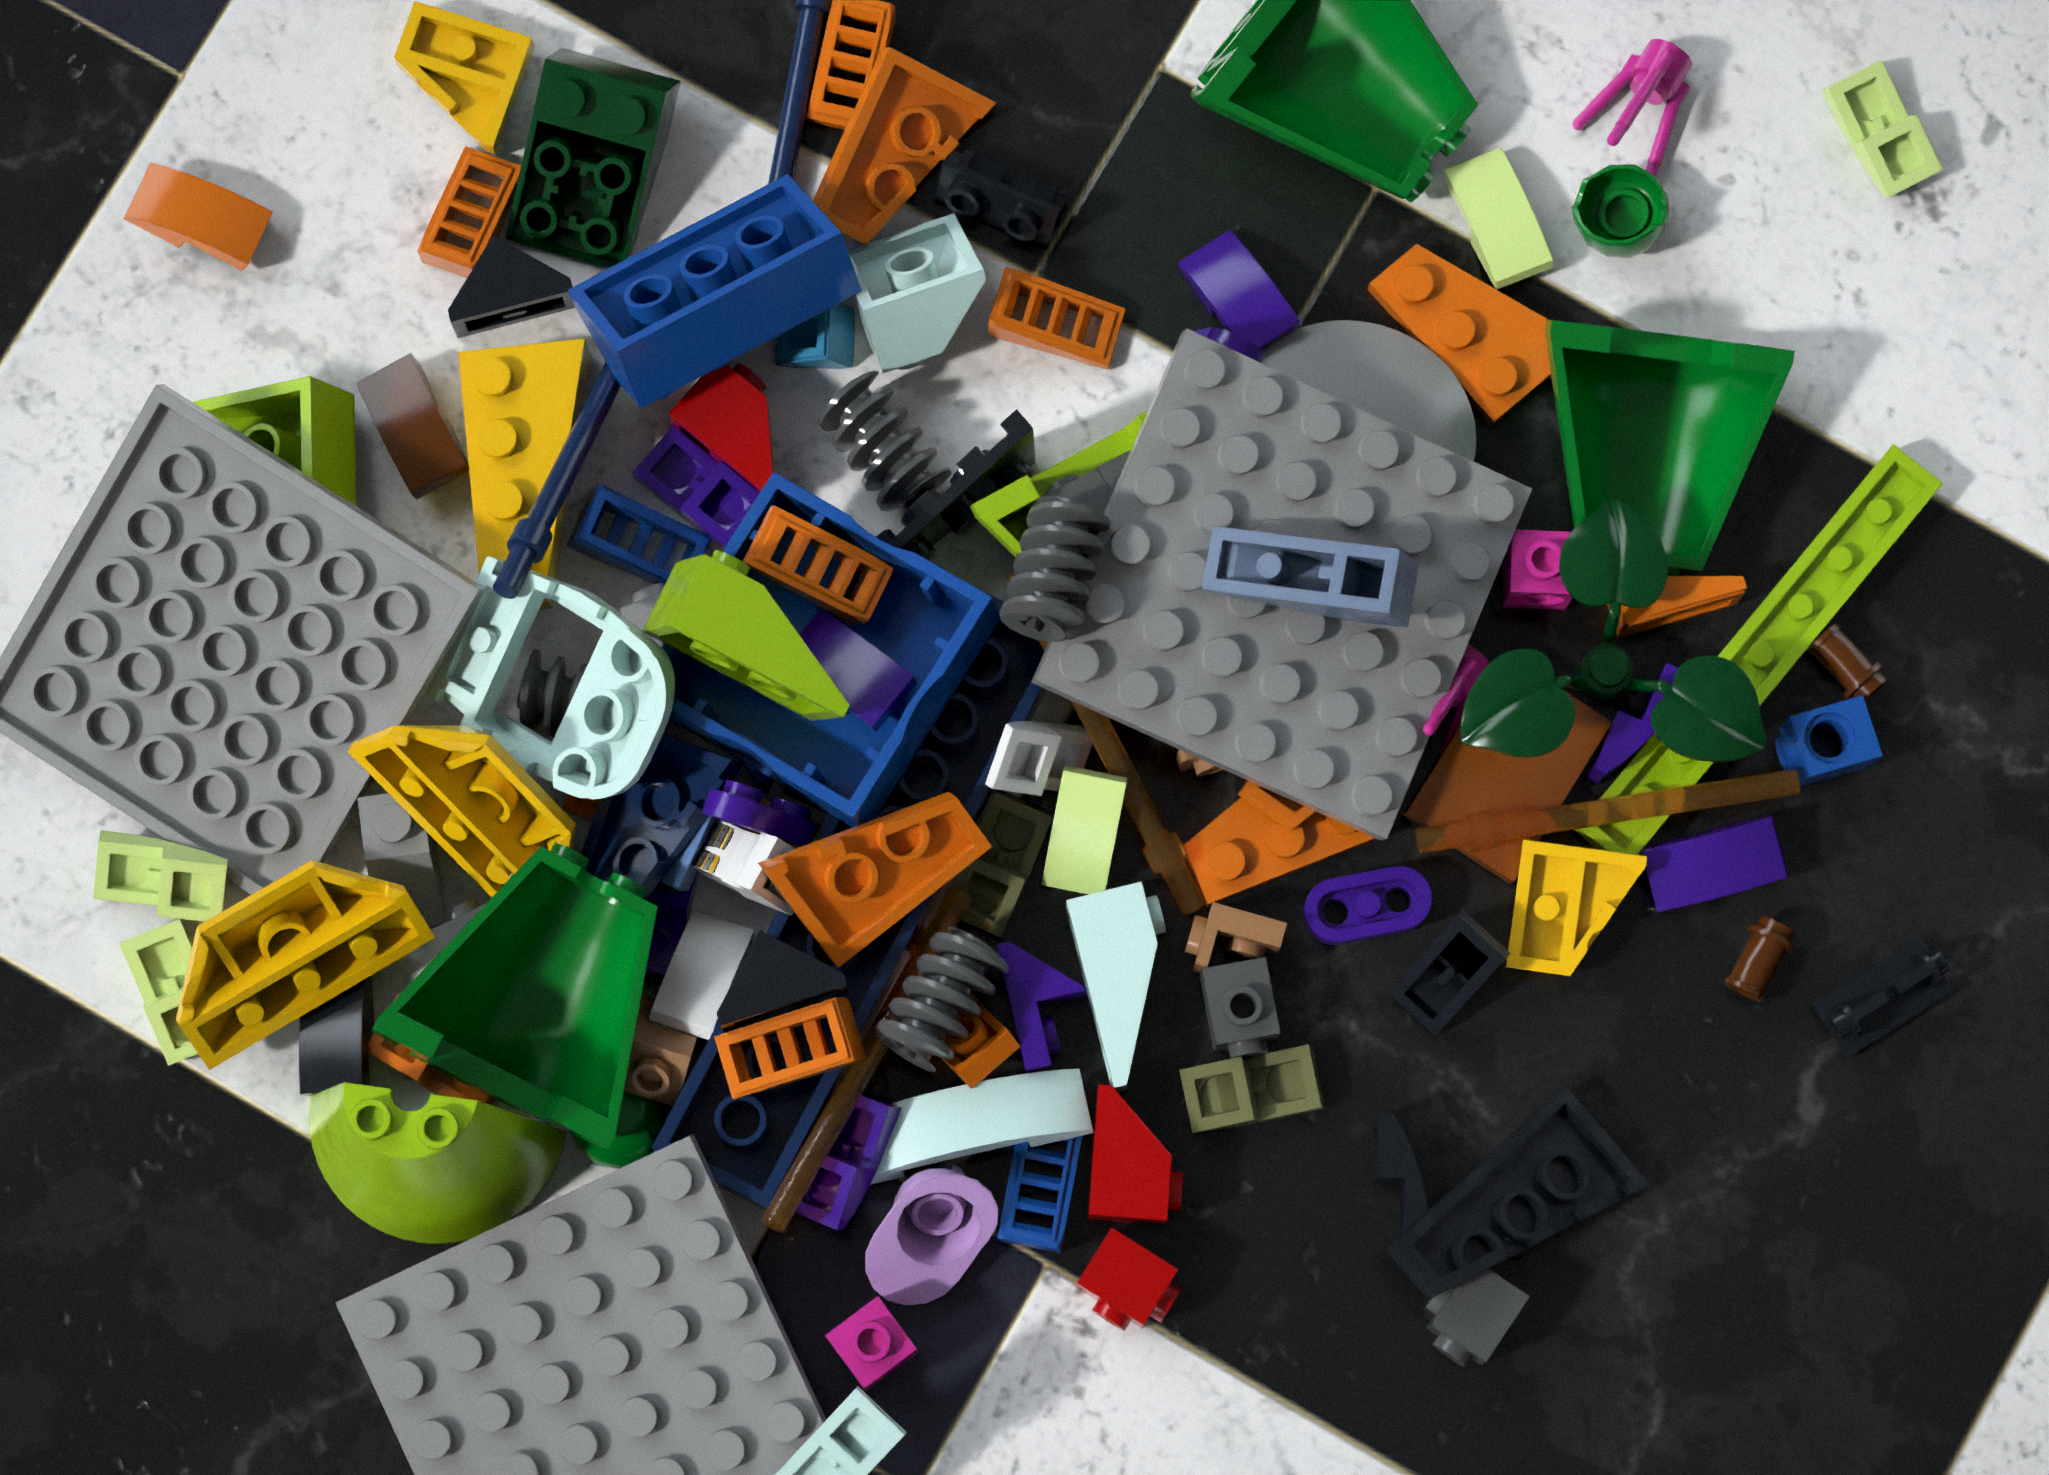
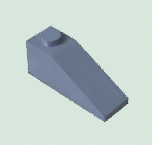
M1213 526L1201 589L1209 593L1342 620L1408 628L1419 564L1401 549Z

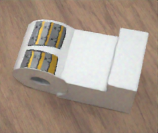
M718 820L693 867L710 879L740 892L743 897L790 916L794 913L780 893L774 895L769 891L771 880L758 863L795 848L778 837L762 832L758 835Z

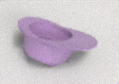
M951 1164L947 1169L929 1168L917 1172L901 1185L895 1196L893 1207L873 1234L865 1252V1272L873 1289L886 1300L905 1306L926 1304L945 1295L961 1279L997 1227L998 1206L991 1191L978 1180L966 1177L963 1170L954 1164Z

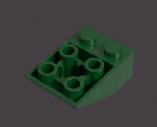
M560 48L545 58L505 239L607 268L631 257L667 142L681 81L565 48Z

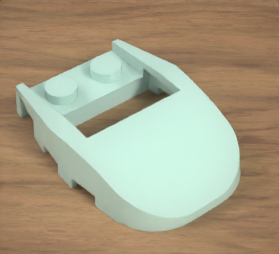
M487 556L476 580V583L486 589L425 694L433 701H450L464 714L460 725H465L491 735L528 774H534L552 782L555 789L578 798H589L592 800L626 792L645 772L671 714L675 693V677L673 666L667 653L651 637L643 633L639 627L594 593L536 571H529L516 598L507 599L500 596L494 591L493 584L505 560ZM544 598L553 599L603 630L552 742L495 709V705Z

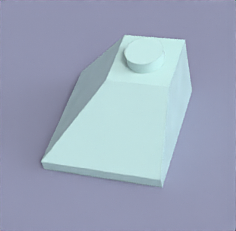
M954 213L874 240L867 245L848 249L862 290L851 297L869 346L882 373L895 369H911L923 363L926 358L943 353L986 281L984 269Z

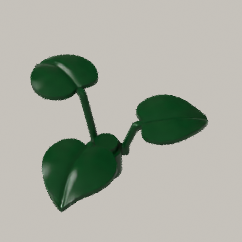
M1618 500L1604 501L1592 514L1579 523L1564 542L1559 558V575L1563 586L1571 597L1588 607H1602L1609 604V612L1604 633L1601 637V644L1588 651L1577 669L1576 676L1562 675L1555 678L1554 670L1548 657L1535 649H1517L1498 656L1485 667L1472 686L1464 704L1460 724V740L1466 746L1488 749L1512 757H1540L1559 748L1568 738L1573 727L1575 706L1570 696L1562 690L1563 688L1571 687L1575 691H1580L1589 700L1599 703L1610 702L1616 699L1623 690L1630 694H1636L1637 692H1660L1666 696L1656 704L1651 712V727L1657 738L1668 749L1678 755L1698 761L1727 762L1754 755L1760 752L1766 744V735L1756 690L1747 674L1735 663L1713 655L1689 659L1677 669L1672 685L1663 680H1637L1632 677L1633 662L1631 657L1622 647L1615 645L1621 604L1635 609H1644L1653 605L1664 590L1668 575V563L1663 544L1651 524L1635 509Z

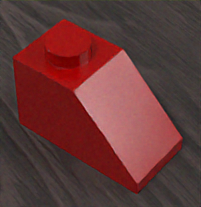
M738 363L734 368H731L727 364L721 369L701 376L670 411V420L672 426L674 425L718 463L723 461L758 492H761L774 472L770 411L767 396L763 394L767 386L745 365Z
M1098 1084L1088 1219L1165 1225L1168 1210L1180 1211L1183 1172L1171 1171L1172 1155L1113 1086Z

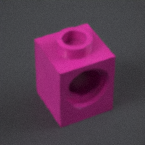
M1515 529L1504 556L1502 607L1566 610L1573 597H1571L1562 584L1559 575V558L1564 542L1571 532Z
M879 1296L825 1335L866 1392L918 1354L915 1345Z

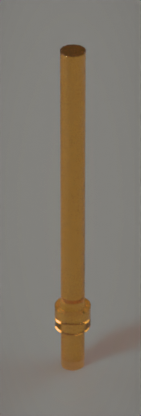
M1014 571L1005 577L1008 582L1011 577L1015 576ZM1039 640L1043 650L1045 651L1048 642ZM1071 701L1108 773L1128 778L1123 801L1146 843L1142 851L1155 874L1162 873L1183 915L1200 909L1206 902L1184 862L1188 854L1177 833L1168 832L1109 718Z
M1791 769L1493 816L1492 811L1489 810L1465 814L1464 821L1416 828L1415 839L1419 854L1467 846L1470 852L1496 849L1497 842L1797 795L1800 793V784L1797 771Z
M950 887L928 927H920L907 949L911 957L862 1041L866 1059L847 1067L761 1218V1221L770 1228L782 1233L787 1228L888 1050V1047L880 1041L875 1033L876 1024L882 1019L894 1020L889 1012V1004L892 999L897 997L908 998L903 991L902 983L911 975L921 976L916 968V961L921 955H935L930 947L932 936L938 932L949 933L947 930L949 926L957 928L972 901V898L966 892Z

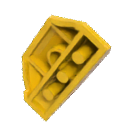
M394 725L353 742L347 751L491 898L540 846L550 851L554 842L573 849L576 823L489 734L465 725Z
M311 860L197 926L176 1020L207 1068L211 1070L435 939V936L403 885Z

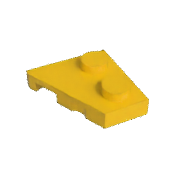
M414 1L394 59L397 66L486 152L496 155L535 45L532 37Z
M1523 839L1508 948L1511 954L1507 957L1506 967L1571 976L1629 889L1645 869L1647 856Z

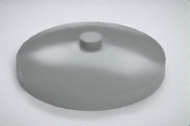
M1340 320L1301 327L1262 349L1265 355L1262 361L1263 364L1474 461L1477 439L1476 427L1467 395L1459 380L1440 357L1414 338L1379 324Z

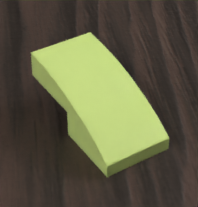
M1882 60L1821 90L1852 150L1884 198H1889L1943 170L1917 114L1908 116Z
M1502 147L1444 169L1445 185L1470 229L1471 245L1496 290L1554 267L1553 258L1539 223Z
M1064 765L1041 885L1088 895L1106 890L1127 777Z
M101 830L98 840L93 899L157 905L156 917L207 921L223 912L228 859L170 841Z
M175 918L120 942L121 949L145 1002L143 1008L168 1066L198 1054L176 1020L193 942L183 919Z

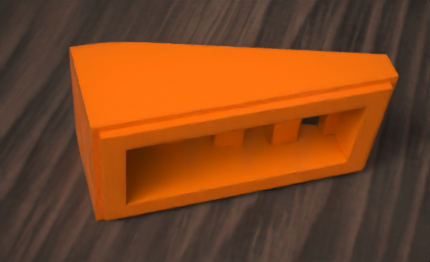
M879 0L832 1L807 111V122L845 130L854 108L825 102L827 92L859 99L881 49L890 46L896 22V11L893 4ZM847 21L877 29L876 33L844 26ZM843 43L872 50L871 56L866 58L838 51L839 44ZM833 68L866 75L865 82L863 84L831 76Z
M465 146L417 252L422 263L467 278L493 235L499 237L515 196L521 165ZM473 168L504 178L500 187L496 188L471 179L470 175ZM464 190L492 199L493 202L490 209L462 200ZM459 212L484 222L479 230L453 221L455 213ZM450 233L474 243L471 249L467 250L444 242L447 234Z
M1005 267L988 322V336L1108 370L1126 308L1041 277ZM1018 295L1029 298L1022 322L1011 318ZM1042 302L1054 305L1047 330L1035 327ZM1067 309L1078 312L1071 339L1059 336ZM1091 316L1103 319L1094 348L1083 344Z
M775 505L770 506L743 560L751 569L849 624H865L870 619L894 569L893 566ZM785 530L794 534V537L779 565L771 561V558ZM810 543L817 547L804 575L801 576L795 573V570ZM832 557L840 560V563L828 587L825 588L819 585ZM857 570L861 574L849 598L846 599L843 596Z
M1667 576L1664 590L1658 600L1650 607L1635 609L1621 604V614L1616 634L1617 636L1621 635L1623 638L1735 606L1747 589L1744 577Z
M847 997L831 998L714 1036L732 1099H739L866 1059L853 1011ZM824 1018L828 1019L837 1052L832 1054L829 1052L820 1022ZM801 1025L804 1027L813 1060L807 1062L803 1061L794 1027ZM777 1033L787 1068L779 1071L768 1039V1035ZM752 1040L762 1076L754 1079L751 1077L741 1044Z

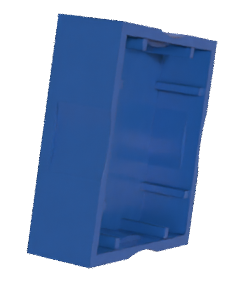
M773 472L724 548V553L743 562L770 506L775 505L893 566V572L870 619L865 624H849L751 568L747 577L764 585L798 634L804 630L821 609L915 677L917 684L880 729L874 732L848 710L845 716L841 718L811 721L680 651L663 644L662 648L672 663L675 677V693L669 719L849 826L855 827L876 818L999 622L1000 615L990 595L915 552L906 551L879 540L862 528L849 514ZM785 530L771 561L780 565L794 534ZM810 543L808 544L795 573L801 576L804 575L817 547ZM832 557L819 585L825 588L828 587L840 560ZM856 570L843 596L844 598H849L861 572Z

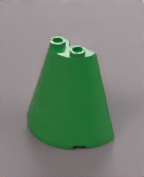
M1257 0L1225 38L1197 78L1205 87L1202 89L1199 85H1196L1190 93V97L1204 108L1400 199L1405 198L1409 202L1417 199L1432 182L1435 174L1429 168L1431 166L1430 162L1436 153L1440 151L1445 157L1450 155L1469 134L1471 128L1465 124V121L1478 106L1411 0Z
M1546 319L1545 338L1574 528L1592 514L1604 501L1618 500L1640 513L1658 534L1667 555V576H1680L1681 569L1703 571L1793 365L1795 351Z
M554 842L550 851L542 846L539 847L378 1017L372 1031L395 1046L401 1044L411 1049L410 1055L518 1111L550 1126L551 1124L562 1125L570 1129L569 1133L573 1136L609 1149L616 1136L658 906L643 899L647 892L644 886L614 872L608 882L603 881L585 871L589 862L587 857L567 846Z

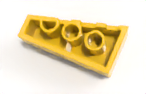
M585 338L458 352L479 573L487 556L506 560L510 552L507 548V542L517 522L520 519L527 518L582 409L586 380L589 377L591 355ZM571 489L550 529L553 539L542 561L533 563L530 569L557 579L565 530V514ZM544 598L539 610L553 608L554 600Z

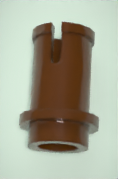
M1838 623L1827 629L1807 649V652L1813 655L1846 690L1842 695L1846 700L1863 695L1866 702L1888 681V678L1881 672L1884 665L1880 661L1874 665L1841 630Z
M1761 916L1757 925L1749 924L1747 932L1751 936L1732 972L1724 981L1726 986L1756 1002H1762L1763 994L1785 953L1793 954L1795 946L1791 942L1796 933L1784 924L1766 916Z

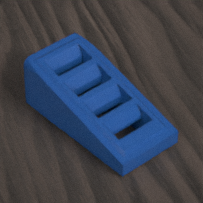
M598 484L591 491L566 546L654 584L664 583L665 585L671 572L664 569L676 540L687 544L680 560L682 561L706 554L712 539L683 523L606 486ZM607 511L616 516L605 540L594 534L604 512ZM632 521L639 524V528L628 551L618 547V544L628 522ZM652 531L663 534V537L652 561L649 562L641 558Z
M1082 1136L1064 1140L1068 1141L1066 1154L1028 1147L1029 1142L1015 1144L997 1236L998 1242L1061 1253ZM1025 1160L1063 1166L1062 1178L1024 1172ZM1026 1185L1058 1191L1057 1204L1019 1197L1020 1186ZM1016 1210L1053 1216L1052 1229L1014 1222Z

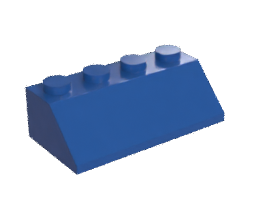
M787 174L567 291L614 377L641 409L654 401L670 396L675 390L711 371L723 368L731 360L757 346L779 338L785 331L815 315L835 308L840 302L862 290L841 231Z

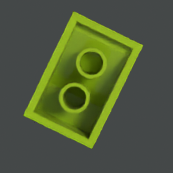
M307 376L193 401L202 409L357 506L354 394L315 377Z
M718 550L714 551L712 557L703 554L675 563L642 630L643 633L811 721L845 716L850 706L764 585L747 577L750 567L746 563Z

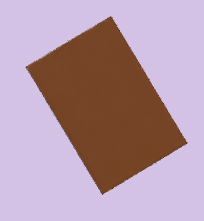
M1566 692L1575 706V720L1568 738L1559 748L1551 753L1533 758L1512 757L1488 749L1462 744L1460 740V721L1403 812V815L1507 883H1512L1519 874L1523 839L1537 841L1541 839L1609 729L1612 721Z

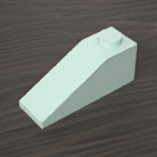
M1142 881L1066 900L1065 908L1109 1082L1118 1093L1125 1092L1158 944L1156 935L1166 933L1158 897L1155 895L1146 898Z

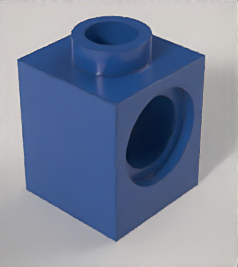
M1863 695L1789 716L1779 727L1781 736L1775 739L1780 764L1786 774L1794 772L1798 788L1869 768L1883 756ZM1823 729L1835 736L1839 744L1837 757H1822L1813 750L1810 744V733L1812 730Z

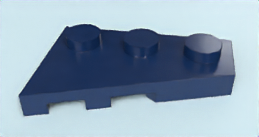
M663 734L649 765L640 779L626 792L600 799L581 854L589 859L585 871L608 882L613 872L623 875L647 889L643 898L647 900L707 817V815L702 814L709 788L723 791L726 780L733 781L745 764Z

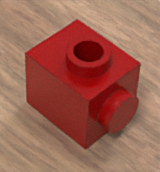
M1114 1228L1110 1229L1076 1284L1078 1289L1097 1300L1092 1311L1123 1331L1126 1330L1130 1322L1142 1329L1149 1316L1161 1323L1181 1291L1180 1288L1170 1283L1178 1271L1177 1268Z

